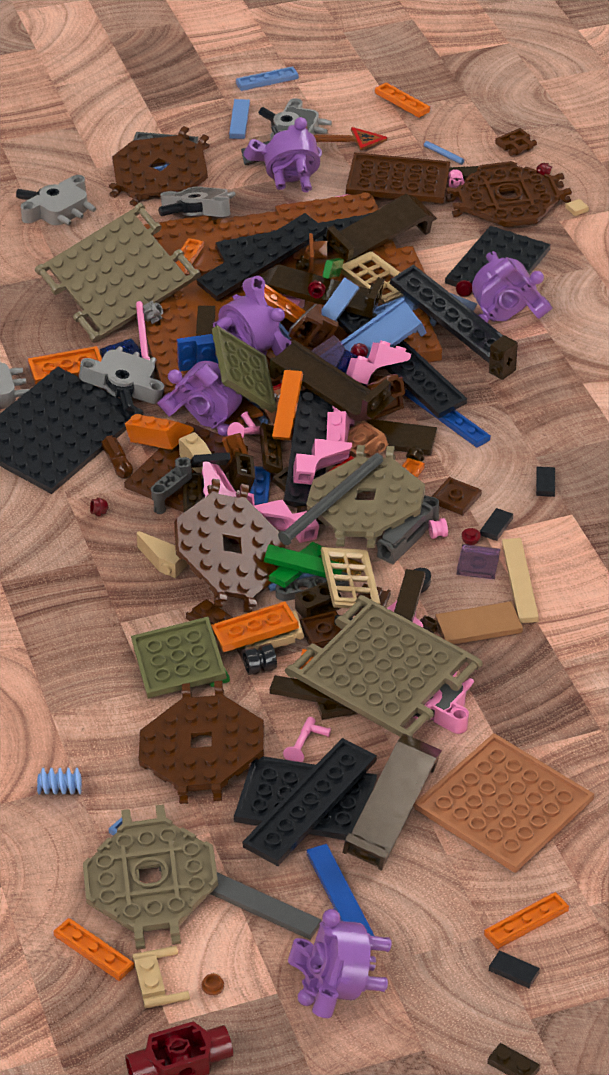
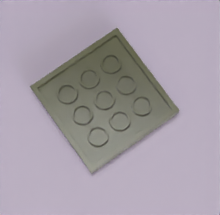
M216 325L212 328L223 385L248 398L249 401L258 404L262 409H266L271 413L276 411L277 406L266 355Z
M209 617L131 636L148 699L182 690V684L190 683L192 688L227 679Z

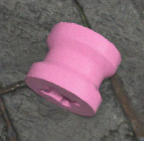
M459 170L450 171L448 174V186L457 188L460 184L463 185L462 172Z
M441 518L439 521L429 520L428 529L431 539H436L438 536H448L445 518Z

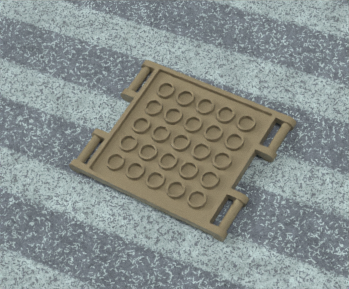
M138 203L132 210L35 268V272L42 276L51 287L54 295L67 290L83 311L76 312L73 319L81 324L93 343L98 342L136 318L137 301H141L143 305L150 301L160 303L201 276V272L192 266L181 249L176 250L173 255L169 256L153 237V235L161 230L162 226L154 221L142 203ZM140 214L151 228L147 229L137 218V215ZM179 260L190 273L188 276L175 263ZM50 270L60 284H56L46 271ZM88 317L99 331L95 332L85 318Z
M360 595L356 599V603L345 614L335 620L336 625L342 630L323 649L313 643L306 648L307 651L297 661L285 668V673L291 678L299 679L397 736L401 737L405 733L413 737V734L426 721L434 717L433 711L426 707L425 704L445 683L452 690L458 691L462 687V683L475 670H478L483 663L471 653L371 599ZM361 608H363L352 620H350ZM313 656V658L302 669H300ZM465 662L469 663L457 678L453 677ZM416 713L420 714L408 729L403 728Z

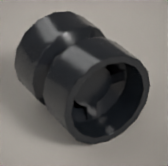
M271 643L259 646L258 650L253 647L242 651L243 663L248 675L259 673L261 669L268 671L277 668L276 654Z

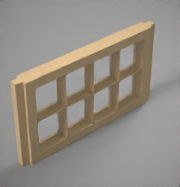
M368 252L344 263L341 273L356 285L370 289L371 285L369 284L376 282L378 277L384 278L388 275L395 277L400 273L373 252ZM370 261H373L376 264L369 268L363 265ZM357 267L363 269V271L356 274L351 271ZM379 268L385 270V272L379 275L373 272ZM366 274L372 276V278L366 281L360 278ZM384 280L383 289L388 288L392 292L385 295L382 294L379 302L385 304L404 295L389 284L390 281L386 282Z
M321 548V556L334 607L351 608L356 603V593L370 594L371 600L380 604L367 550ZM330 558H343L345 564L331 563ZM348 559L362 560L363 565L349 564ZM333 569L347 570L348 575L333 574ZM350 570L365 571L366 576L351 575ZM335 580L349 581L350 586H336ZM353 581L367 582L369 588L354 587ZM338 592H350L353 598L339 597Z

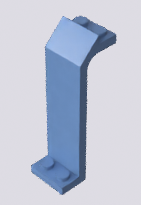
M401 298L320 357L346 374L350 359L352 358L350 351L354 344L362 343L368 348L366 358H368L373 342L380 343L381 340L391 343L390 347H394L412 333L418 332L422 337L427 332L422 322L410 309L405 300Z

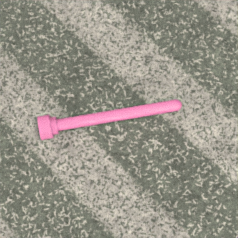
M137 301L136 310L141 356L144 359L150 360L143 303Z

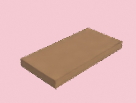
M511 601L435 614V620L438 623L442 638L454 645L523 632V627Z

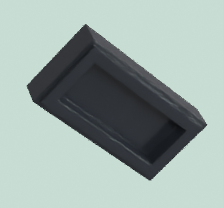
M230 453L194 455L191 459V468L203 467V462H210L219 466L226 465L231 460Z
M536 467V496L555 497V467Z
M496 508L481 528V536L498 541L513 520V513Z
M500 950L489 965V971L526 988L531 987L540 972V968Z

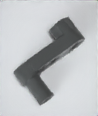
M177 458L175 460V468L151 487L154 512L157 514H163L166 511V498L191 480L192 468L189 458Z

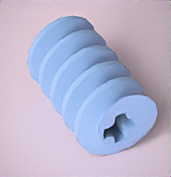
M42 768L37 778L38 794H41L42 789L45 794H49L51 788L54 794L58 793L59 788L62 794H66L68 788L70 794H74L76 788L78 793L81 794L82 778L79 769L76 768L74 774H72L70 768H67L66 773L63 774L62 769L59 768L57 774H55L53 768H50L49 773L46 774L45 769Z

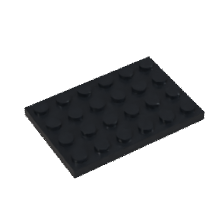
M489 226L446 276L445 283L456 287L459 281L467 280L473 284L478 271L489 263L486 255L489 252L492 254L493 251L497 253L499 259L508 257L518 260L524 265L530 275L550 251L551 244L515 234L511 231L502 230L498 227Z
M265 756L259 760H253L234 814V822L258 826L315 767V764ZM365 773L309 834L345 840L348 833H352L376 785L377 774Z

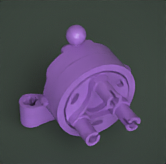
M303 117L297 118L294 125H290L288 130L276 133L267 145L252 139L244 150V157L246 159L265 162L267 174L275 180L278 190L286 187L285 182L299 180L303 192L312 190L310 177L320 166L322 150L317 146L313 134L308 132L306 128L307 121Z
M494 251L492 254L489 252L486 255L489 263L478 271L472 284L473 295L484 313L478 314L479 317L487 323L489 320L493 322L507 321L528 306L534 315L540 319L553 309L548 300L538 292L535 285L542 283L544 280L542 272L534 271L529 275L524 265L518 260L508 257L499 259Z
M254 276L247 278L242 286L246 296H239L237 294L232 296L234 300L220 308L219 320L213 323V327L218 325L264 355L267 354V350L272 348L277 356L291 344V341L283 336L279 329V323L284 319L285 313L280 308L274 309L268 306L264 298L265 281L262 277Z
M211 361L198 362L183 377L179 370H171L168 374V379L171 383L176 384L175 389L162 397L157 402L158 406L170 417L184 405L201 425L217 429L219 435L228 436L227 430L229 425L224 422L238 409L242 402V395L223 385L218 364Z
M328 909L322 915L323 921L319 924L320 927L314 946L306 939L296 938L293 941L288 957V963L302 971L305 979L302 980L304 988L298 993L299 1003L303 1006H310L314 1003L313 1013L322 1018L332 1017L337 999L355 1000L362 991L374 990L385 992L388 987L386 977L369 976L368 972L369 970L373 971L376 966L370 964V962L376 963L375 956H370V951L389 952L391 949V939L389 937L371 936L361 923L340 921V914L335 909Z

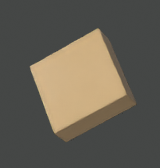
M581 199L566 203V209L574 216L589 211V207Z

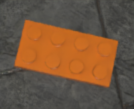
M94 346L28 358V364L36 385L57 367L79 377L82 359L91 358L101 362L102 358L98 347Z
M286 601L212 624L211 627L222 651L227 652L264 639H270L283 633H289L292 630L298 629L299 624Z

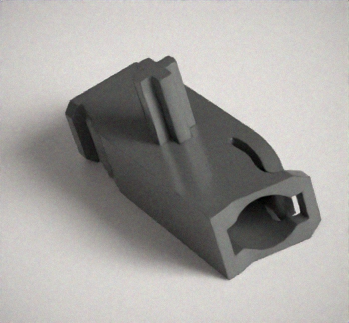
M423 502L420 515L416 517L410 516L404 520L405 523L394 529H386L382 539L376 542L377 557L394 564L428 529L429 520H433L432 506Z

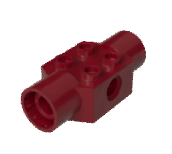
M192 1021L149 1034L146 1048L125 1054V1061L129 1075H208L211 1063L233 1057V1047L225 1025L205 1030Z

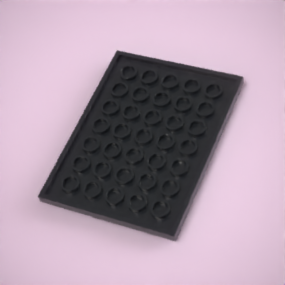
M57 367L0 413V466L53 494L104 450L101 442L105 437L112 435L114 438H118L126 431L125 423L135 414L143 415V410L134 406V410L127 413L123 410L120 398L93 384L84 382L74 374Z

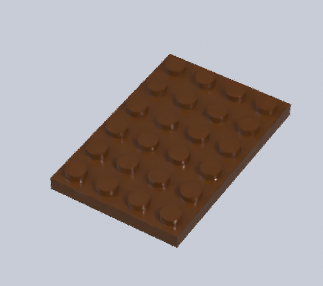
M354 152L346 185V194L355 195L367 192L373 195V197L397 199L404 194L416 197L420 202L444 203L450 161Z
M190 422L185 423L194 428V431L191 433L195 432L206 443L212 454L227 453L222 442L224 436ZM179 444L172 450L159 448L124 482L125 488L152 499L151 487L175 468V460L180 457ZM230 461L226 465H220L225 475L229 472ZM202 479V498L205 496V495H204V492H203V488H204V480H203V479ZM182 486L166 498L165 505L184 513Z

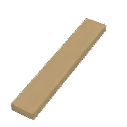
M521 538L502 539L514 604L520 623L538 622L539 616Z

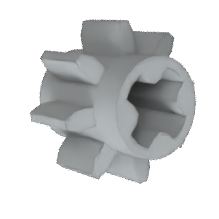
M150 301L143 305L145 321H151L153 324L162 319L163 308L159 303Z

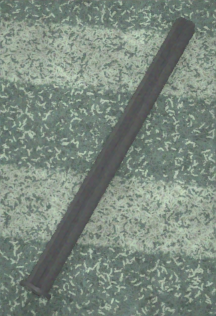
M375 453L284 532H279V540L284 545H289L294 537L383 462V456Z

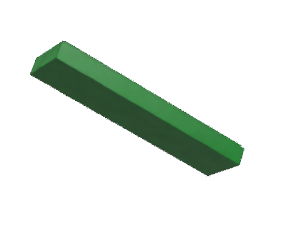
M344 259L327 260L322 276L327 279L340 276Z
M311 542L300 552L322 558L321 548L324 546ZM280 566L269 575V581L285 588L304 572Z
M268 545L264 562L326 578L322 558ZM333 569V574L341 575L342 569Z

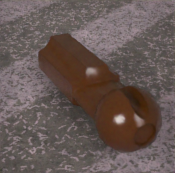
M112 435L105 437L101 444L108 459L115 468L116 475L122 479L130 477L133 473V466L127 460L117 438H114Z

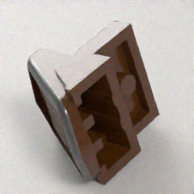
M314 304L290 327L288 336L291 338L290 341L295 340L304 347L308 345L321 351L338 328V322L323 316L322 306Z

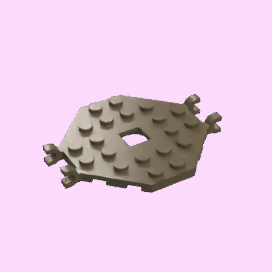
M357 445L356 458L313 479L306 504L307 510L311 509L369 459L364 454L365 445ZM387 446L386 458H382L383 462L318 517L323 524L334 529L337 547H344L346 537H366L368 539L367 548H375L376 538L383 535L384 530L388 528L394 529L405 523L404 520L410 516L416 517L420 515L425 494V484L395 461L394 446ZM369 491L375 493L374 500H356L357 494Z
M164 804L155 805L157 819L132 822L130 809L121 810L123 823L117 828V833L111 839L108 837L97 848L98 852L91 859L88 857L83 862L87 904L134 932L136 949L145 948L143 932L170 928L172 945L180 944L179 926L218 886L213 845L207 841L204 843L199 840L195 834L185 828L175 826L171 820L166 818ZM161 867L162 879L158 882L147 884L140 882V869Z

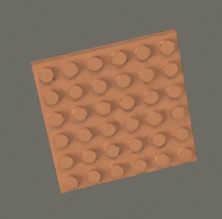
M493 733L419 798L414 804V809L516 873L594 800V793Z

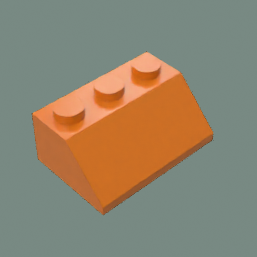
M141 414L133 415L125 423L130 442L170 450L179 444L180 438L194 431L192 426L177 421Z

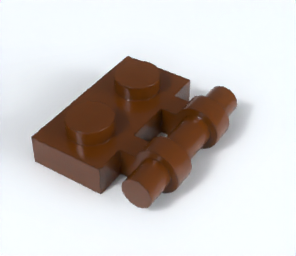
M521 128L495 138V144L505 151L509 150L510 156H517L522 151H529L537 145V141H530V134Z

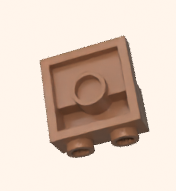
M366 421L360 422L349 430L347 442L352 443L349 454L356 458L357 445H365L364 454H366V458L372 457L375 453L383 452L386 446H388L385 434Z

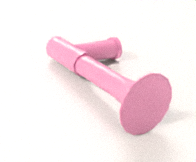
M244 412L241 415V418H243L248 426L247 428H244L238 422H234L229 425L227 430L228 436L241 433L242 438L247 434H260V426L254 424L248 412Z
M308 717L295 745L284 749L283 755L285 759L303 762L304 755L301 749L310 732L329 737L331 728L314 725L316 720L313 717Z

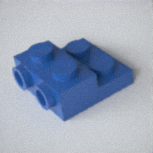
M207 334L177 339L179 371L190 370L196 363L201 361H211L219 364L217 355H215L216 348L213 335Z

